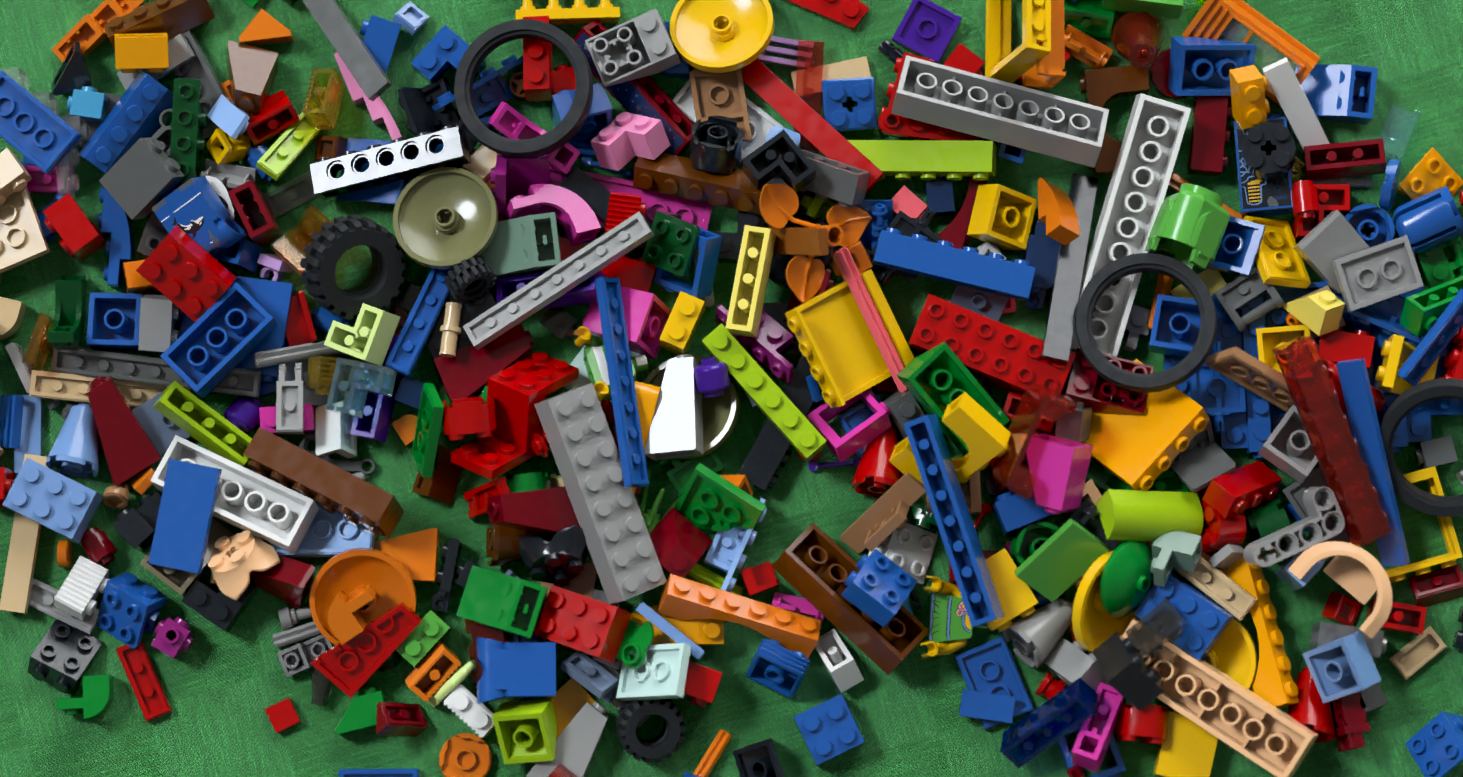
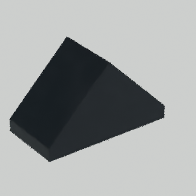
M74 41L51 83L52 94L55 96L72 92L74 89H82L83 86H92L91 73L81 45L77 41Z

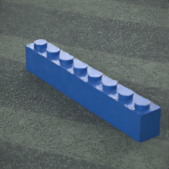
M925 415L903 423L971 626L975 627L1005 617L937 415Z

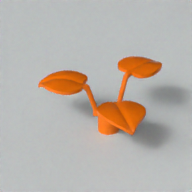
M766 184L763 186L760 194V211L767 224L780 229L789 220L809 228H827L828 246L839 245L841 247H849L854 245L872 219L871 215L857 206L844 207L836 204L827 212L826 220L829 225L813 224L792 216L798 210L799 200L796 192L790 186L785 184ZM797 255L789 261L786 268L787 283L801 302H806L813 298L820 289L825 275L824 263L821 260L813 259L815 255H808V258L804 255Z

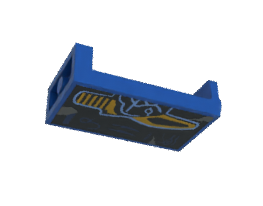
M1280 114L1267 115V122L1287 127L1286 116L1281 117ZM1234 121L1241 217L1293 214L1291 169L1284 177L1276 181H1262L1253 176L1246 169L1242 155V143L1250 128L1242 130L1238 123ZM1266 149V155H1271L1272 149Z

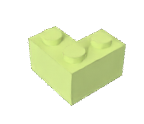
M363 303L354 327L333 320L324 345L382 366L400 317Z

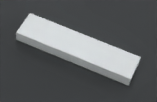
M1287 57L1264 67V74L1303 150L1304 146L1330 144Z

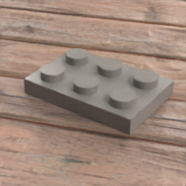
M1402 236L1331 261L1347 311H1353L1424 286L1408 236Z

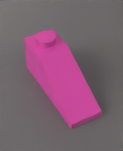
M1100 682L1072 749V762L1074 765H1079L1082 768L1097 773L1107 752L1124 699L1110 685Z

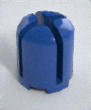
M1447 186L1440 187L1402 204L1393 213L1395 228L1400 237L1408 236L1413 254H1421L1463 235V219Z

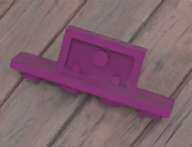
M721 304L716 307L715 322L717 326L722 323L726 327L729 311ZM762 310L757 338L736 334L731 335L742 347L750 351L758 362H763L770 368L777 378H781L786 383H789L793 377V365L779 353L793 343L794 336Z

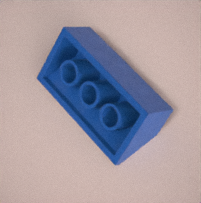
M140 71L78 155L106 174L140 138L152 137L162 127L159 122V116L162 111L173 108V94L149 74ZM169 116L166 119L165 125L168 123L172 116Z

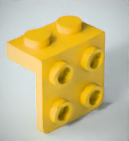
M1394 334L1383 343L1381 355L1384 356L1382 366L1379 365L1375 379L1378 381L1377 389L1401 395L1413 387L1397 374L1417 347L1404 342L1403 336ZM1439 356L1418 384L1435 378Z

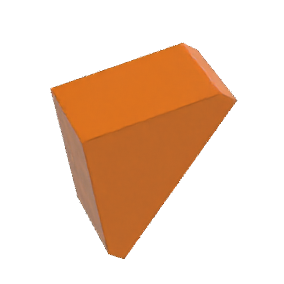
M263 9L259 11L239 36L240 43L250 46L294 41L291 31Z

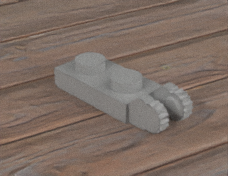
M279 363V381H277L276 392L277 435L304 434L302 363H296L294 367L295 381H286V364Z

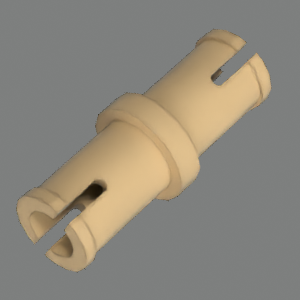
M446 302L444 323L440 326L442 339L439 355L443 357H456L457 338L461 334L459 323L462 304Z

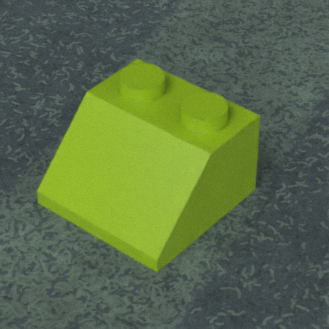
M552 699L502 702L492 718L504 764L554 761L556 756L557 719Z

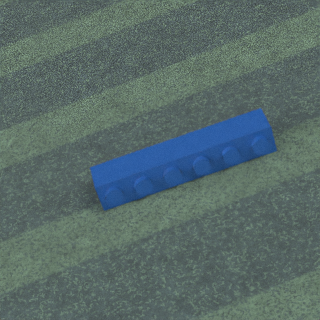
M894 228L880 231L872 262L873 265L1025 302L1029 298L1036 268L1031 267L1028 261L1015 259L1014 262L1004 260L1005 256L996 253H989V256L978 254V249L966 246L963 247V250L954 248L953 243L943 240L933 243L927 241L928 238L923 235L912 234V237L901 235L902 231Z

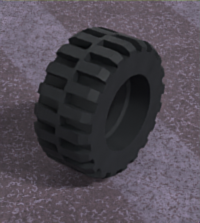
M349 215L347 219L343 216L336 217L333 224L327 221L321 225L323 230L320 233L315 231L310 236L313 241L310 245H305L303 251L307 253L306 258H301L300 266L305 269V272L301 273L302 281L307 284L305 289L308 294L314 298L316 303L329 312L349 320L353 317L357 319L363 303L378 309L381 307L387 309L392 304L390 302L393 296L397 298L401 291L398 290L400 284H404L406 278L402 274V270H406L407 265L406 261L401 258L405 253L402 247L398 245L397 238L376 222L365 217L360 218L357 215ZM358 245L367 246L372 255V266L369 275L360 285L352 289H340L335 280V268L338 260L343 253Z

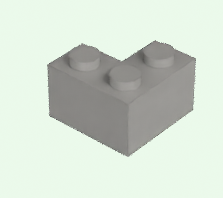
M150 291L141 297L138 350L165 352L180 336L179 330H176V322L181 319L183 311L161 292Z
M1062 638L1043 663L1056 676L1069 684L1084 700L1091 704L1100 682L1107 685L1110 684L1106 681L1092 652L1087 655L1085 654L1087 650H1084L1078 642L1074 641L1071 644Z

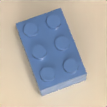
M26 458L2 505L79 543L103 496L60 473Z

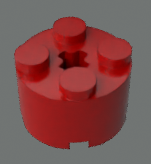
M489 396V402H483V397L453 399L452 405L448 406L446 401H442L444 406L442 417L444 434L449 435L450 440L465 439L466 434L476 433L477 438L492 436V430L497 429L494 397Z
M1201 500L1200 503L1203 510V528L1200 535L1202 552L1217 553L1227 544H1242L1246 534L1245 515L1235 514L1224 518L1204 500Z
M1122 702L1113 730V734L1116 735L1115 740L1138 742V738H1141V743L1164 744V739H1167L1169 707L1147 704L1139 711L1133 705Z

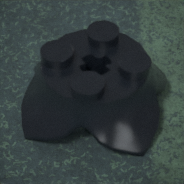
M576 524L558 531L550 542H546L542 537L536 535H520L519 537L520 555L525 562V566L530 570L531 579L534 581L554 583L555 586L565 587L570 583L569 580L580 575L584 569V563L591 557L589 550L585 551V536Z

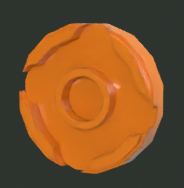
M460 733L451 737L443 744L439 753V765L445 777H486L492 766V754L489 746L482 738L471 733Z

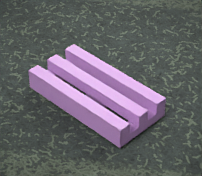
M772 36L770 43L808 49V52L768 45L766 50L759 56L761 62L809 69L814 43ZM765 52L806 58V62L767 56Z

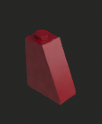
M278 555L280 563L269 570L250 572L249 583L300 609L311 590L316 567Z

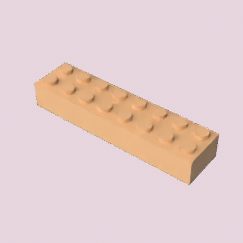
M1140 618L1132 619L1122 637H1129L1136 644L1138 649L1135 652L1142 657L1146 664L1145 666L1148 669L1152 666L1161 676L1159 682L1164 691L1156 698L1276 777H1293L1319 736L1318 734L1205 660H1197Z

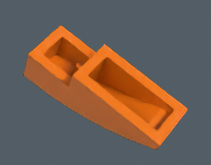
M1040 177L1038 179V220L1046 224V235L1066 246L1080 236L1076 210L1068 195L1060 187Z

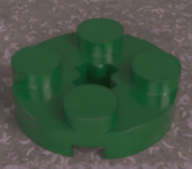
M909 507L907 524L918 525L925 531L940 534L933 512L928 513L920 508Z

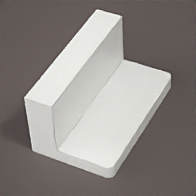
M338 400L316 408L317 456L322 457L335 452L348 459L357 456V436L350 434L356 407Z

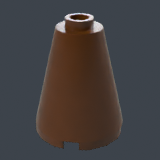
M492 524V527H487L486 556L492 557L488 565L499 566L523 561L519 552L520 535L540 536L546 542H550L554 536Z

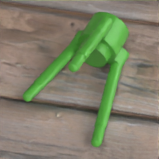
M647 469L649 486L652 473L651 469ZM649 486L643 487L639 509L648 533H651L661 521V515L657 513L665 489H660L652 509H647L645 512ZM678 496V498H676V500L670 506L665 515L669 512V510L672 507L675 508L681 496Z

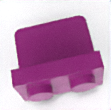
M497 154L496 168H491L490 184H495V188H491V192L497 203L498 215H505L507 198L526 195L530 185L549 184L550 163L546 156L514 158Z

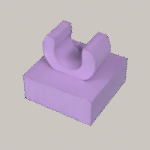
M260 253L257 263L264 265L260 272V277L268 278L270 272L273 271L272 281L281 282L283 278L282 272H291L294 262L267 253Z

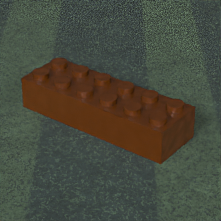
M260 427L243 453L249 461L248 465L255 470V473L268 479L272 478L277 483L322 504L321 508L332 515L335 512L344 515L343 519L351 525L357 526L359 523L365 526V530L377 538L382 535L389 539L405 512L392 494Z
M812 523L771 567L879 668L889 675L930 630L903 605H901L894 617L883 628L841 595L847 587L844 581L852 571L857 573L859 570L855 567L857 563L816 524Z

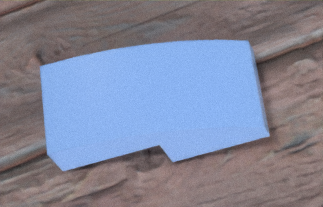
M223 94L220 95L207 115L218 127L234 139L239 134L241 135L245 132L250 118Z

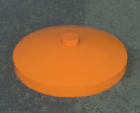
M355 548L333 556L318 571L310 591V610L318 630L332 644L336 645L340 641L329 626L328 612L334 597L341 590L349 598L348 594L356 587L362 585L364 588L369 584L372 585L376 591L374 599L357 609L366 625L401 602L407 605L413 612L416 611L417 595L414 582L405 567L394 557L376 549Z

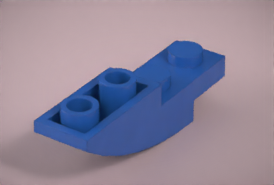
M101 187L99 199L100 203H103V211L98 214L97 225L98 229H101V233L105 236H111V240L107 239L106 255L110 256L109 265H105L104 281H107L111 288L122 289L123 263L135 260L131 220L109 192Z

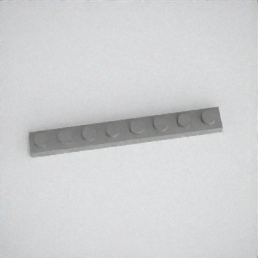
M640 212L623 221L465 324L463 328L473 346L479 350L653 237L652 230Z

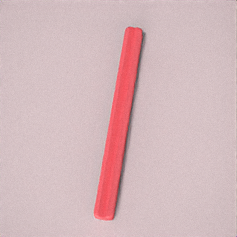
M843 247L834 252V257L899 392H906L908 389L896 376L905 366L849 249Z

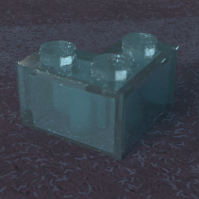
M337 358L326 410L362 418L367 393L392 397L397 371L385 366Z

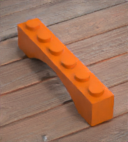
M670 574L661 593L658 608L659 614L682 621L718 619L742 624L760 632L769 639L779 641L782 647L788 650L802 652L807 659L810 657L819 639L820 620Z

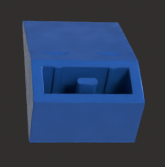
M1297 64L1295 65V74L1301 68ZM1316 64L1301 84L1318 119L1368 125L1373 119L1378 68L1358 65Z

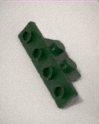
M174 79L170 158L180 165V171L185 176L179 184H184L189 179L196 177L197 160L201 161L202 154L206 153V139H202L203 128H207L208 116L207 113H204V108L200 106L201 81L199 79Z

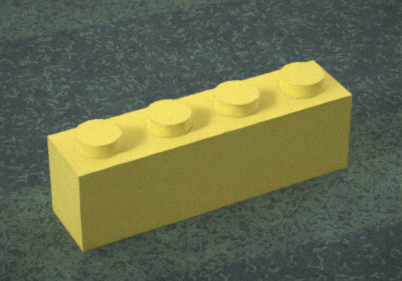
M748 225L744 227L725 327L731 334L757 338L776 240L775 233L769 228Z

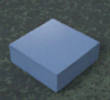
M409 1L395 13L393 20L396 23L402 24L401 27L413 35L428 22L430 17Z

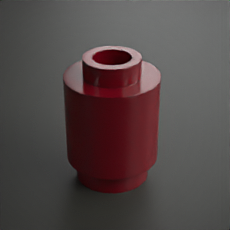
M95 526L84 533L81 538V546L92 562L105 567L116 559L114 555L117 553V549L104 530H100L98 526Z

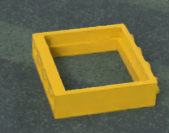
M986 0V77L1013 83L1032 68L1039 59H1043L1051 52V0H1023L1022 44L1012 53V0Z
M1435 466L1404 474L1405 478L1412 484L1426 480L1429 493L1444 496ZM1364 486L1347 490L1353 501L1366 497ZM1437 516L1448 553L1386 570L1385 572L1388 578H1390L1391 583L1406 579L1405 574L1415 571L1416 576L1432 572L1430 567L1440 564L1442 569L1457 565L1456 559L1463 556L1451 517ZM1354 540L1349 542L1350 544L1355 545Z

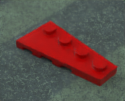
M783 0L798 5L809 12L817 13L823 16V18L851 30L856 28L869 11V7L859 0Z
M401 602L367 624L364 631L344 644L338 643L313 659L311 664L351 698L421 623L422 619Z

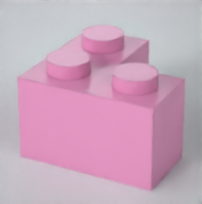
M622 112L617 115L612 123L602 129L590 141L600 167L617 171L635 156L655 160L670 146L660 119L629 112Z

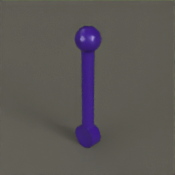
M860 457L850 461H843L842 463L840 461L828 463L811 461L808 467L812 472L817 471L819 468L853 465L857 467Z

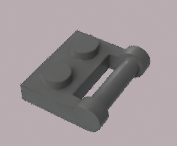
M1257 266L1252 268L1250 277L1241 275L1214 293L1240 333L1247 329V325L1276 307L1279 309L1285 305L1274 286L1263 283ZM1265 293L1269 294L1271 297L1269 300L1241 318L1239 317L1237 311Z

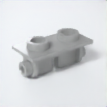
M206 159L205 171L201 172L200 177H216L225 187L234 189L250 180L255 183L256 169L230 163L218 165L215 160Z

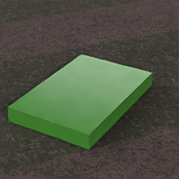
M1070 518L1014 572L1019 579L1053 603L1109 549L1104 542Z

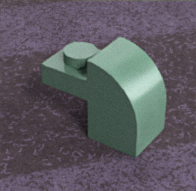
M1174 531L1163 534L1152 544L1153 560L1150 572L1154 573V585L1165 587L1173 568L1194 573L1202 555L1200 535Z

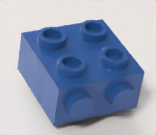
M875 549L869 557L864 554L855 567L859 570L857 573L852 571L844 581L847 587L841 595L884 628L897 613L918 581Z

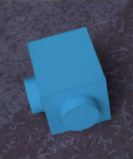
M83 86L81 90L74 89L73 96L68 97L67 111L70 112L69 115L74 120L102 123L106 118L109 98L105 93L97 92L96 88Z

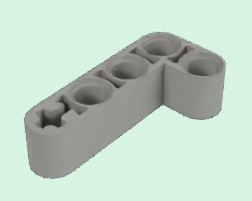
M1313 486L1306 489L1303 494V503L1309 517L1248 544L1243 553L1246 563L1251 566L1268 567L1340 534L1345 527V519L1334 492L1328 487ZM1320 492L1322 495V502L1318 505L1316 502V495ZM1328 517L1332 520L1330 529H1327L1325 524ZM1305 527L1309 530V536L1306 540L1302 535ZM1282 538L1286 540L1284 550H1281L1279 546ZM1260 550H1264V551H1268V550H1269V552H1265V553H1263V554H1260Z

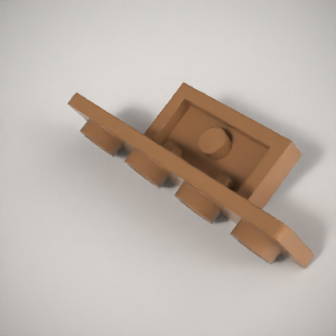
M905 473L841 534L840 539L858 554L865 548L872 552L878 545L880 547L884 546L890 539L891 533L895 529L900 531L907 523L909 507L926 492L924 485L910 473Z

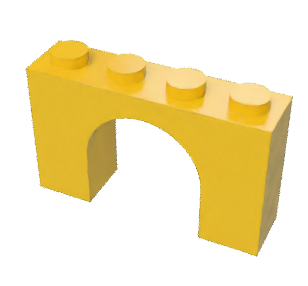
M966 392L947 405L941 421L965 442L969 453L964 456L951 458L959 483L964 484L972 477L976 470H983L995 456L1000 457L1007 451L1009 447L1007 443L1011 433ZM907 436L895 445L889 462L903 474L908 472L923 484Z

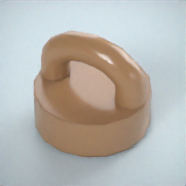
M122 482L117 486L113 485L105 489L103 502L108 507L124 509L129 504L130 493L127 483Z

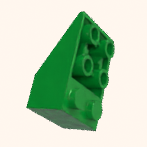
M472 565L456 616L532 640L548 588Z

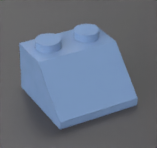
M1361 631L1338 638L1303 653L1323 703L1364 690L1381 681Z

